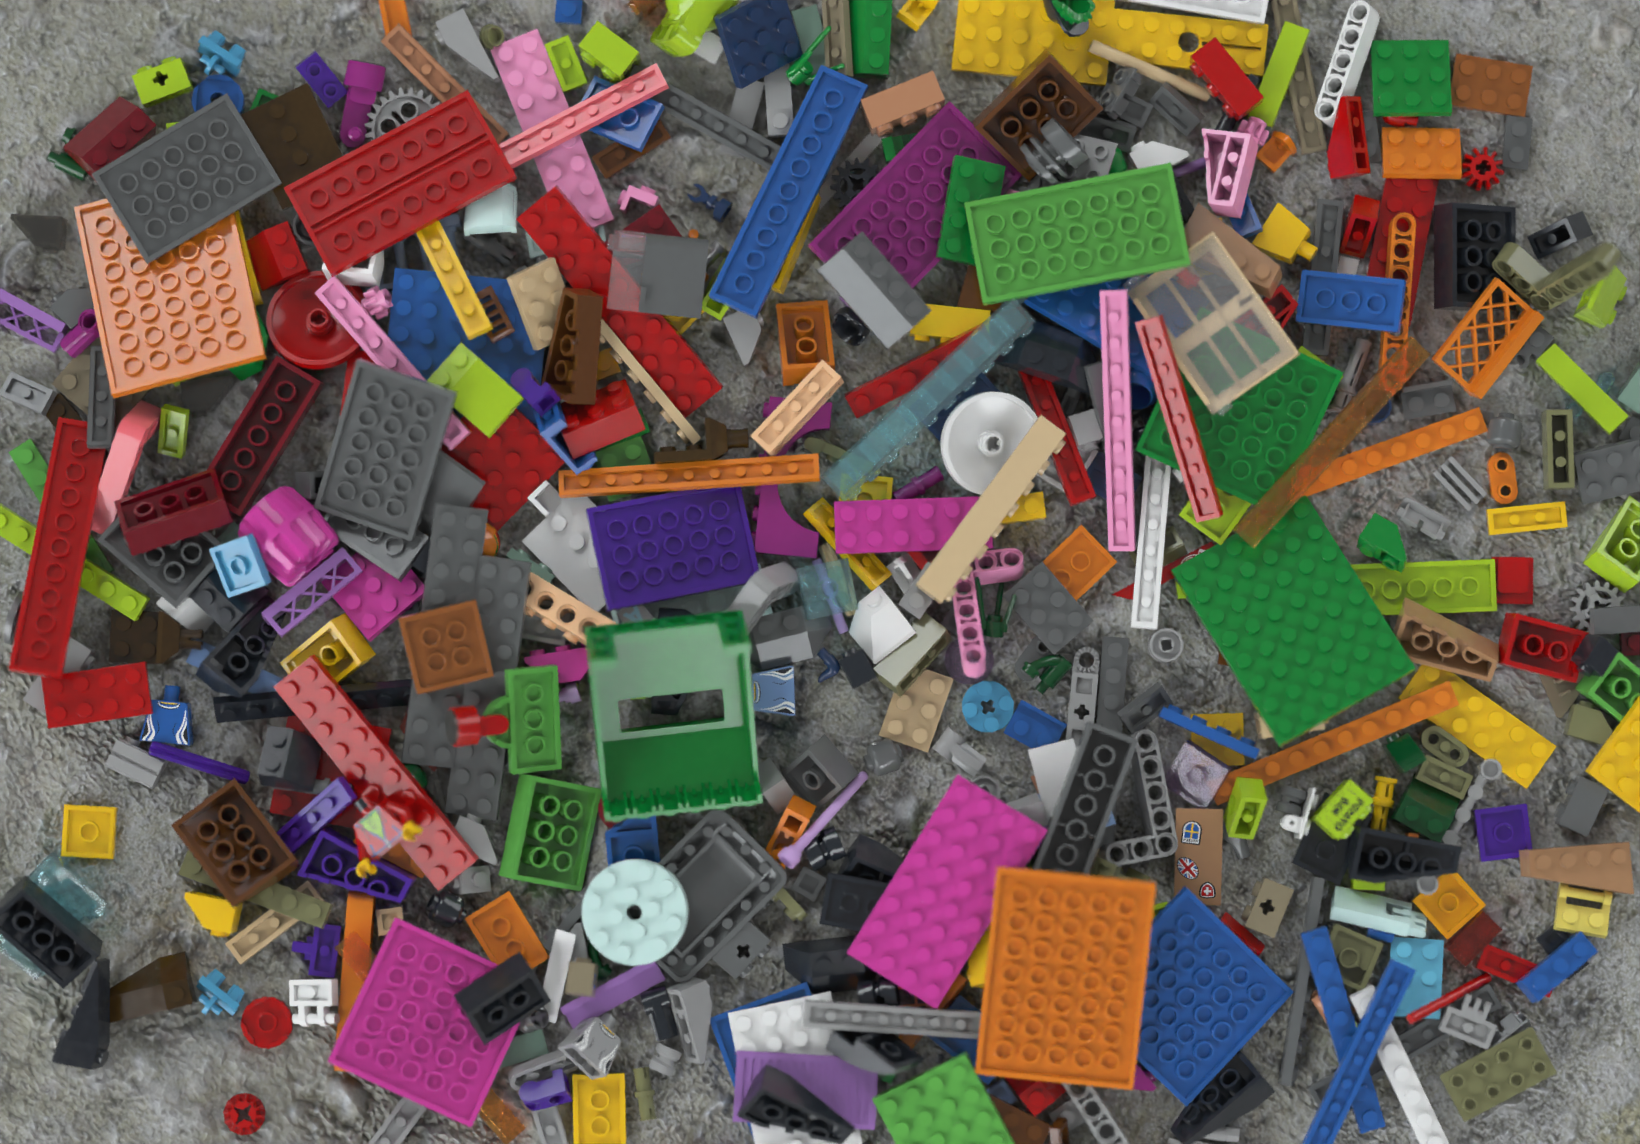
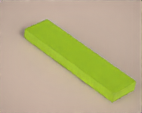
M1285 21L1258 90L1264 97L1263 103L1249 113L1248 119L1249 117H1257L1263 120L1268 127L1273 128L1308 39L1309 29Z
M1555 343L1536 360V364L1608 435L1628 418V415Z

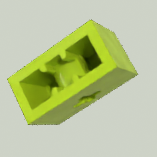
M175 56L165 58L161 61V65L153 68L151 65L144 66L137 70V74L132 75L142 105L146 109L194 91L186 65L180 57L177 59ZM162 75L168 78L165 80L164 86L158 83Z

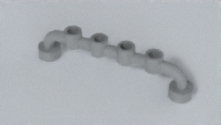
M1486 759L1480 764V773L1474 784L1469 785L1466 798L1461 807L1457 808L1454 820L1446 831L1441 843L1450 845L1457 843V834L1463 823L1469 821L1471 817L1470 811L1476 800L1483 796V787L1487 780L1498 778L1502 772L1501 764L1497 760ZM1435 876L1418 877L1416 887L1420 893L1430 895L1438 889V880Z

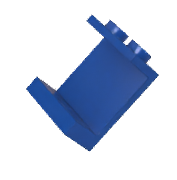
M560 401L542 417L533 409L540 435L576 475L590 469L598 461L595 451L575 459L572 458L565 439L560 432L567 426Z

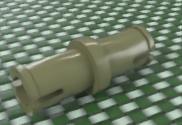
M649 1067L632 1069L636 1085L634 1096L638 1099L640 1121L657 1119L653 1099L655 1090H652Z

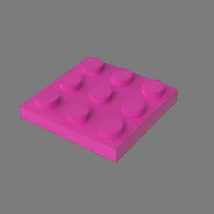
M356 552L351 558L363 572L336 593L333 598L367 640L371 642L395 622L400 615L423 598L424 583L412 569L400 582ZM346 561L336 569V576L347 577L354 569ZM324 579L321 583L329 592L332 588V580ZM335 580V586L341 581Z

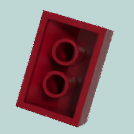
M119 96L64 145L63 149L94 179L92 173L155 136L157 125L138 106Z

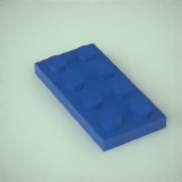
M1302 270L1296 322L1400 333L1406 280Z

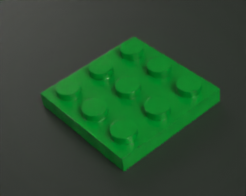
M1449 40L1372 41L1370 64L1373 117L1451 116Z

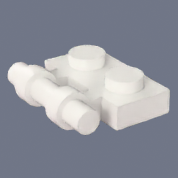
M338 979L289 980L290 1006H298V1014L292 1015L293 1024H300L302 1027H310L313 1024L329 1027L340 1022L339 1014L330 1012V1006L338 1005ZM311 1006H317V1014L311 1012Z

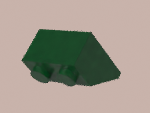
M1414 772L1390 818L1431 841L1441 842L1454 818L1460 799L1415 779L1416 772Z

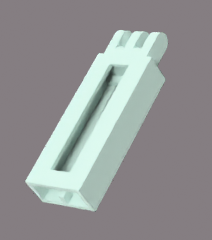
M1335 886L1331 898L1330 919L1405 937L1407 935L1418 938L1426 936L1427 917L1423 913L1411 911L1412 903Z

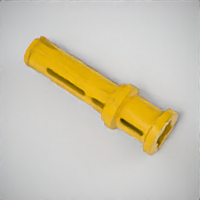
M1375 775L1377 782L1375 794L1371 797L1374 800L1371 803L1374 804L1370 828L1386 831L1389 807L1392 808V805H1394L1392 798L1394 786L1398 783V779Z

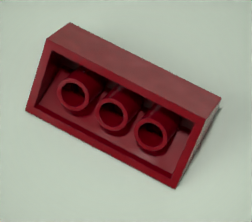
M215 468L114 501L121 528L132 556L146 553L149 550L232 523Z

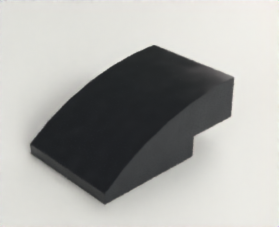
M836 1030L832 1033L825 1047L835 1056L851 1065L880 1074H896L922 1064L925 1060L894 1033Z

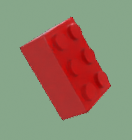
M625 379L611 382L608 386L596 390L595 405L561 403L567 426L561 432L573 459L646 430Z

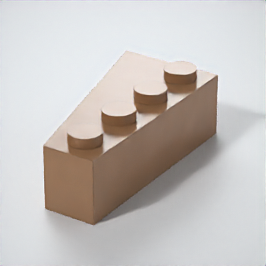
M1406 597L1404 598L1393 633L1412 662L1491 682L1498 664L1499 644Z

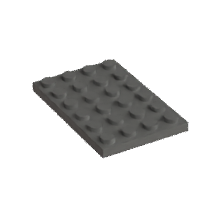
M227 93L92 173L147 264L282 184Z
M360 358L357 359L314 508L412 542L417 532L458 392Z

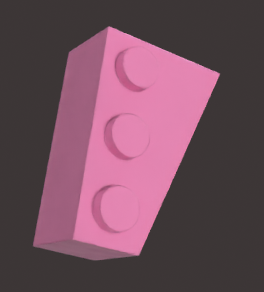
M1202 128L1205 148L1204 159L1206 160L1208 204L1217 216L1241 218L1259 146L1251 134Z

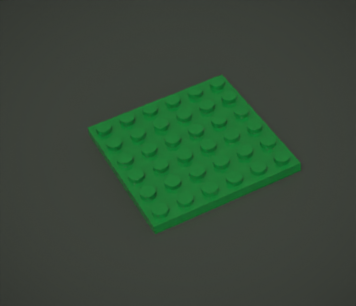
M1200 307L1196 318L1200 322L1213 312ZM1232 322L1261 364L1281 351L1274 340ZM1228 325L1210 337L1240 380L1257 368ZM1204 341L1187 353V356L1216 396L1235 384V381L1207 341ZM1299 352L1300 355L1213 415L1179 368L1215 487L1278 515L1344 372ZM1157 399L1135 447V451L1180 471L1160 402Z

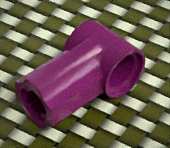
M84 310L79 316L78 324L60 340L59 344L63 350L73 358L79 356L94 340L100 338L95 310Z

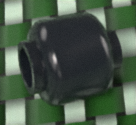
M441 890L439 893L434 892L426 907V911L429 912V919L445 928H452L456 923L461 924L467 913V910L464 909V899L447 890Z

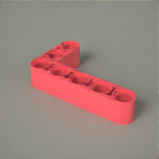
M140 400L119 424L98 486L92 531L102 535L118 517L114 501L126 498L144 445L160 428V407Z

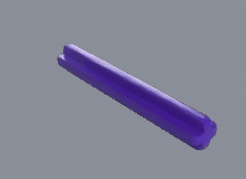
M152 741L149 748V754L228 780L235 778L241 784H247L250 777L248 770L156 741Z

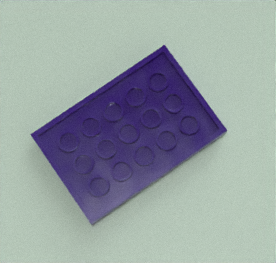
M741 487L682 490L586 508L607 612L742 586L759 570Z

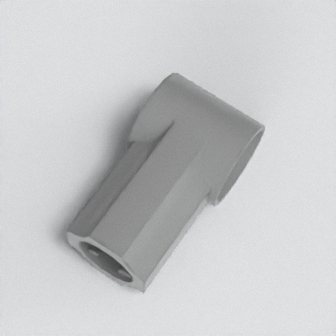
M947 727L932 749L948 761H953L961 769L974 777L987 759L966 744V740Z

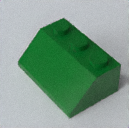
M849 0L853 77L851 78L888 79L892 0Z

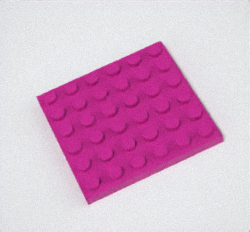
M395 917L327 1062L468 1127H472L520 1022L484 1045L453 995L497 967L498 964Z

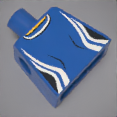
M165 685L163 700L152 699L154 714L146 715L140 740L193 746L191 703L179 702L180 686Z

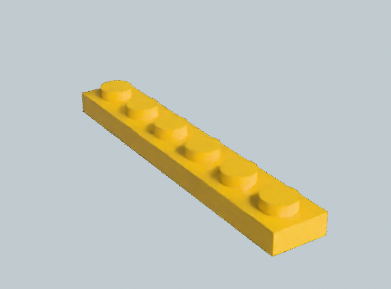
M440 221L416 232L468 339L472 340L492 330V325Z

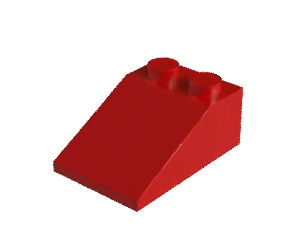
M1506 613L1498 642V664L1576 683L1579 674L1578 666L1570 659L1589 632L1518 613Z

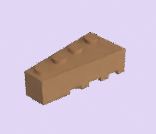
M1198 203L1184 229L1187 248L1189 249L1214 232L1256 293L1271 299L1283 277L1281 267ZM1211 251L1192 263L1232 282Z
M1630 842L1519 850L1522 877L1621 894H1634Z

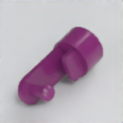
M354 59L348 60L343 84L348 86L339 132L341 142L347 147H358L365 140L367 132L365 123L369 122L367 114L370 113L371 106L375 103L376 93L382 92L386 73V67L383 65Z

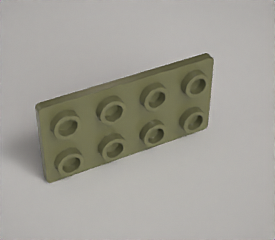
M1528 1027L1440 1074V1079L1462 1120L1468 1121L1556 1074V1070L1534 1029Z

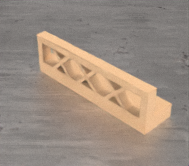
M821 360L754 431L751 437L768 455L776 456L844 384L842 377L825 361Z

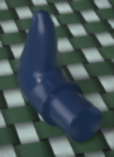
M822 648L817 655L824 661L823 663L827 666V669L819 676V683L835 676L840 670V664L835 656L830 654L825 648Z

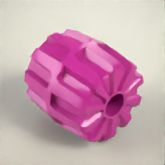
M287 486L270 492L255 504L242 520L238 531L239 538L253 533L267 570L288 587L295 586L320 566L325 558L332 556L334 553L333 548L339 543L336 532L320 512L295 489Z

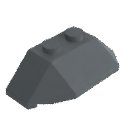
M826 601L762 616L748 634L751 646V653H749L750 663L761 670H766L813 658L832 628Z

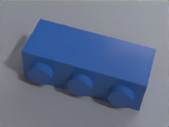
M1581 931L1577 932L1519 979L1516 985L1531 1003L1538 1002L1598 951Z

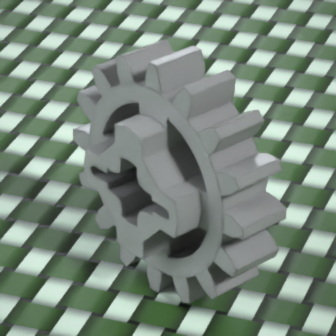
M1595 580L1593 587L1586 582L1583 584L1584 591L1579 588L1575 589L1578 597H1570L1569 600L1574 603V607L1568 608V611L1575 614V616L1570 618V621L1579 622L1576 629L1586 628L1585 632L1590 634V624L1585 619L1590 618V613L1587 614V612L1590 611V608H1594L1595 604H1607L1604 607L1623 606L1620 605V601L1624 599V596L1617 597L1615 594L1618 588L1615 587L1610 590L1609 582H1604L1601 587L1599 580ZM1596 591L1605 593L1609 598L1603 599L1599 597ZM1585 597V607L1580 611L1581 602Z

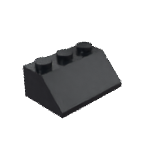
M520 952L453 995L484 1045L550 1002L536 974Z

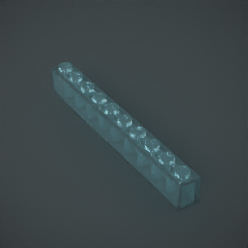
M1014 298L1005 301L821 475L822 479L844 502L848 498L850 500L854 499L862 491L861 485L867 480L869 482L873 481L881 473L879 468L886 462L891 464L900 455L898 451L905 444L910 446L919 437L917 433L924 426L929 428L938 419L936 415L943 408L948 410L957 401L955 397L962 390L967 392L976 383L975 378L981 372L986 374L995 365L994 360L1000 354L1005 356L1015 346L1013 342L1019 336L1024 338L1034 328L1032 324L1035 320Z

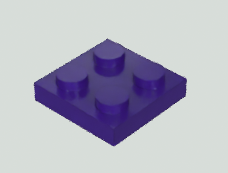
M1527 804L1473 810L1480 862L1518 858L1519 850L1532 849Z

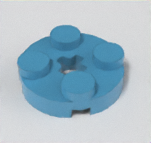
M982 681L971 686L965 693L962 700V713L965 721L973 729L979 732H995L1004 728L1011 720L1014 701L1010 692L1000 683ZM992 700L994 702L992 705L995 708L994 712L988 711L984 714L982 712L983 706L980 705L981 702Z

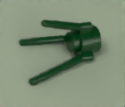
M975 577V590L983 635L1002 638L1004 632H1007L1008 622L1017 595H1012L1003 619L1000 611L1004 582L999 583L994 614H988L985 619L980 579Z

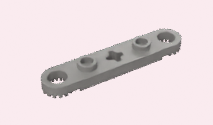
M1090 647L1080 648L1073 657L1066 740L1074 738L1076 748L1086 722L1094 723L1100 659L1098 653ZM1085 652L1090 653L1094 658L1093 665L1088 668L1081 666L1079 663L1080 655ZM1080 704H1083L1084 708L1089 710V714L1085 715L1083 720H1080L1079 716L1074 714V709H1078Z

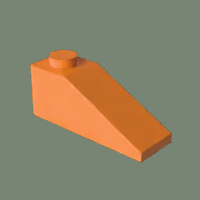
M794 794L765 849L784 869L786 865L780 861L778 854L784 847L794 845L799 840L817 807Z

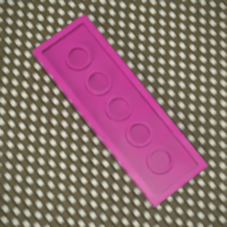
M980 496L834 501L836 554L941 551ZM992 536L985 543L989 547L988 549H993Z

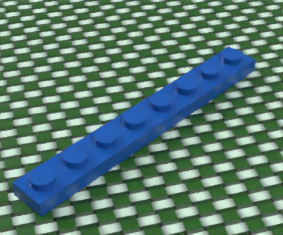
M1321 926L1302 932L1300 935L1337 1060L1340 1064L1357 1027L1327 927ZM1368 1070L1351 1105L1360 1134L1386 1126L1371 1074Z
M1390 958L1301 1144H1333L1416 972L1414 968Z

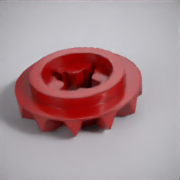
M237 1094L229 1099L223 1111L224 1123L230 1131L239 1135L252 1134L259 1130L264 1123L265 1107L261 1100L253 1094ZM251 1105L248 1115L253 1122L244 1119L237 1123L240 1114L235 1107L244 1110Z

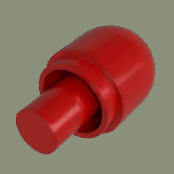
M1419 116L1382 118L1388 125L1404 127L1405 124L1417 126Z

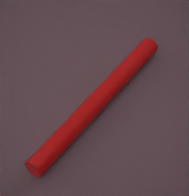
M1485 972L1407 1014L1408 1022L1413 1024L1465 996L1466 993L1469 994L1492 981L1491 975Z

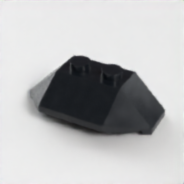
M1037 319L1003 336L993 363L1089 395L1090 391L1084 366L1097 362L1085 339L1070 330Z
M857 935L782 944L785 970L800 983L807 982L813 994L828 991L834 993L858 990V981L874 979L878 972L847 954Z

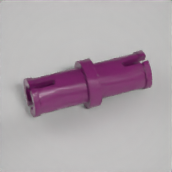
M935 465L921 476L912 477L910 479L911 482L892 492L894 499H913L918 495L923 496L926 494V490L943 481L944 477Z

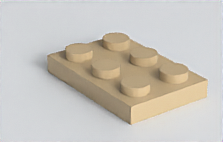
M549 257L507 277L533 350H540L551 344L562 290L565 287L554 257Z
M925 669L901 697L893 693L879 736L928 753L953 678Z

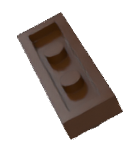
M659 119L642 152L615 142L594 155L592 159L605 180L669 141L671 136Z

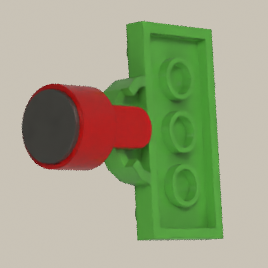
M555 664L505 669L506 695L493 700L487 706L483 716H479L477 709L473 705L451 707L446 712L445 732L449 743L453 747L477 745L481 736H487L490 742L499 747L508 748L509 773L511 774L562 769L558 666Z

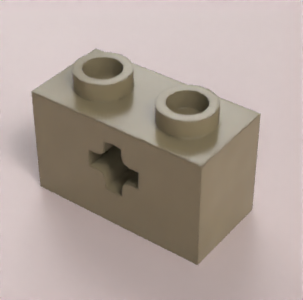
M1262 877L1261 882L1256 880L1251 892L1254 899L1251 906L1248 904L1245 906L1241 919L1244 920L1243 926L1274 938L1294 890L1265 877ZM1267 899H1269V905L1272 906V910H1266L1263 914V908L1259 907L1260 903H1266Z

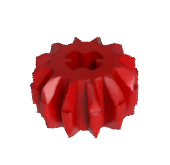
M1487 147L1482 149L1481 154L1477 148H1473L1472 156L1467 153L1463 156L1467 163H1461L1463 170L1467 171L1462 173L1461 179L1469 177L1470 180L1466 183L1467 187L1476 183L1475 191H1480L1483 184L1484 188L1488 191L1491 189V183L1499 184L1500 180L1497 176H1502L1504 170L1497 168L1503 164V160L1494 161V158L1497 156L1496 151L1492 152L1489 156ZM1480 164L1485 165L1484 169L1487 168L1483 175L1478 173L1480 170H1476V167Z

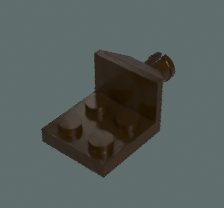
M706 417V449H702L701 445H687L686 450L676 451L675 446L659 447L660 452H654L655 464L719 460L728 454V450L749 448L748 428L727 429L725 424Z
M112 610L109 662H146L147 664L168 665L183 652V649L202 650L204 642L192 641L191 639H204L203 629H184L182 624L165 611H143L139 619L133 621L118 610Z

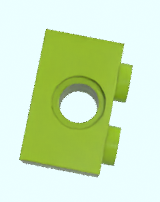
M1236 778L1223 815L1228 837L1254 839L1267 803L1262 779Z

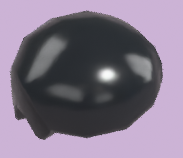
M849 306L840 308L833 316L836 318L832 324L833 330L838 337L851 346H859L870 333L868 327Z

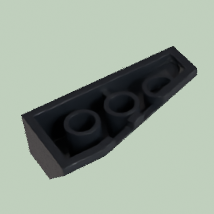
M268 595L201 662L195 675L215 692L241 698L258 680L278 634L271 625L265 622L261 615V612L275 602ZM287 612L275 620L280 627Z
M1353 825L1355 829L1352 831L1348 850L1350 879L1377 884L1395 880L1457 873L1462 847Z
M859 834L846 853L847 856L844 858L838 874L890 883L904 859L884 844Z
M107 958L93 961L81 987L83 997L76 1007H72L70 1012L73 1015L72 1022L68 1030H62L52 1062L89 1070L101 1068L106 1063L109 1057L108 1047L110 1044V960Z
M1239 1050L1195 1097L1193 1102L1184 1107L1170 1130L1181 1144H1193L1256 1109L1276 1091Z
M767 1064L753 1079L737 1114L738 1117L760 1127L768 1129L770 1125L783 1127L786 1133L791 1134L794 1133V1130L808 1133L810 1138L836 1144H843L855 1129L852 1124L789 1074Z

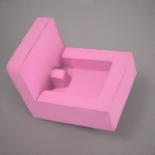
M629 185L627 191L622 190L617 204L621 205L620 211L626 214L631 200L654 208L659 202V197L655 195L656 191L651 188L641 186L639 189Z

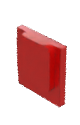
M1491 557V559H1495L1497 604H1533V557Z

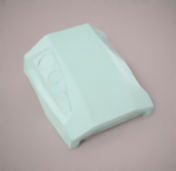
M508 183L465 206L464 235L500 232L517 233L516 187Z

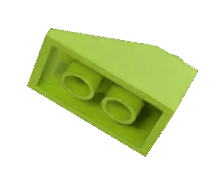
M1615 266L1608 277L1584 290L1573 316L1600 329L1606 327L1607 324L1611 325L1617 313L1614 310L1617 300L1622 301L1628 287L1624 285L1627 278Z
M462 343L454 349L427 380V382L457 391L458 394L454 407L489 438L524 400L516 390Z
M1631 496L1627 497L1583 561V564L1614 587H1617L1624 594L1640 581V503Z

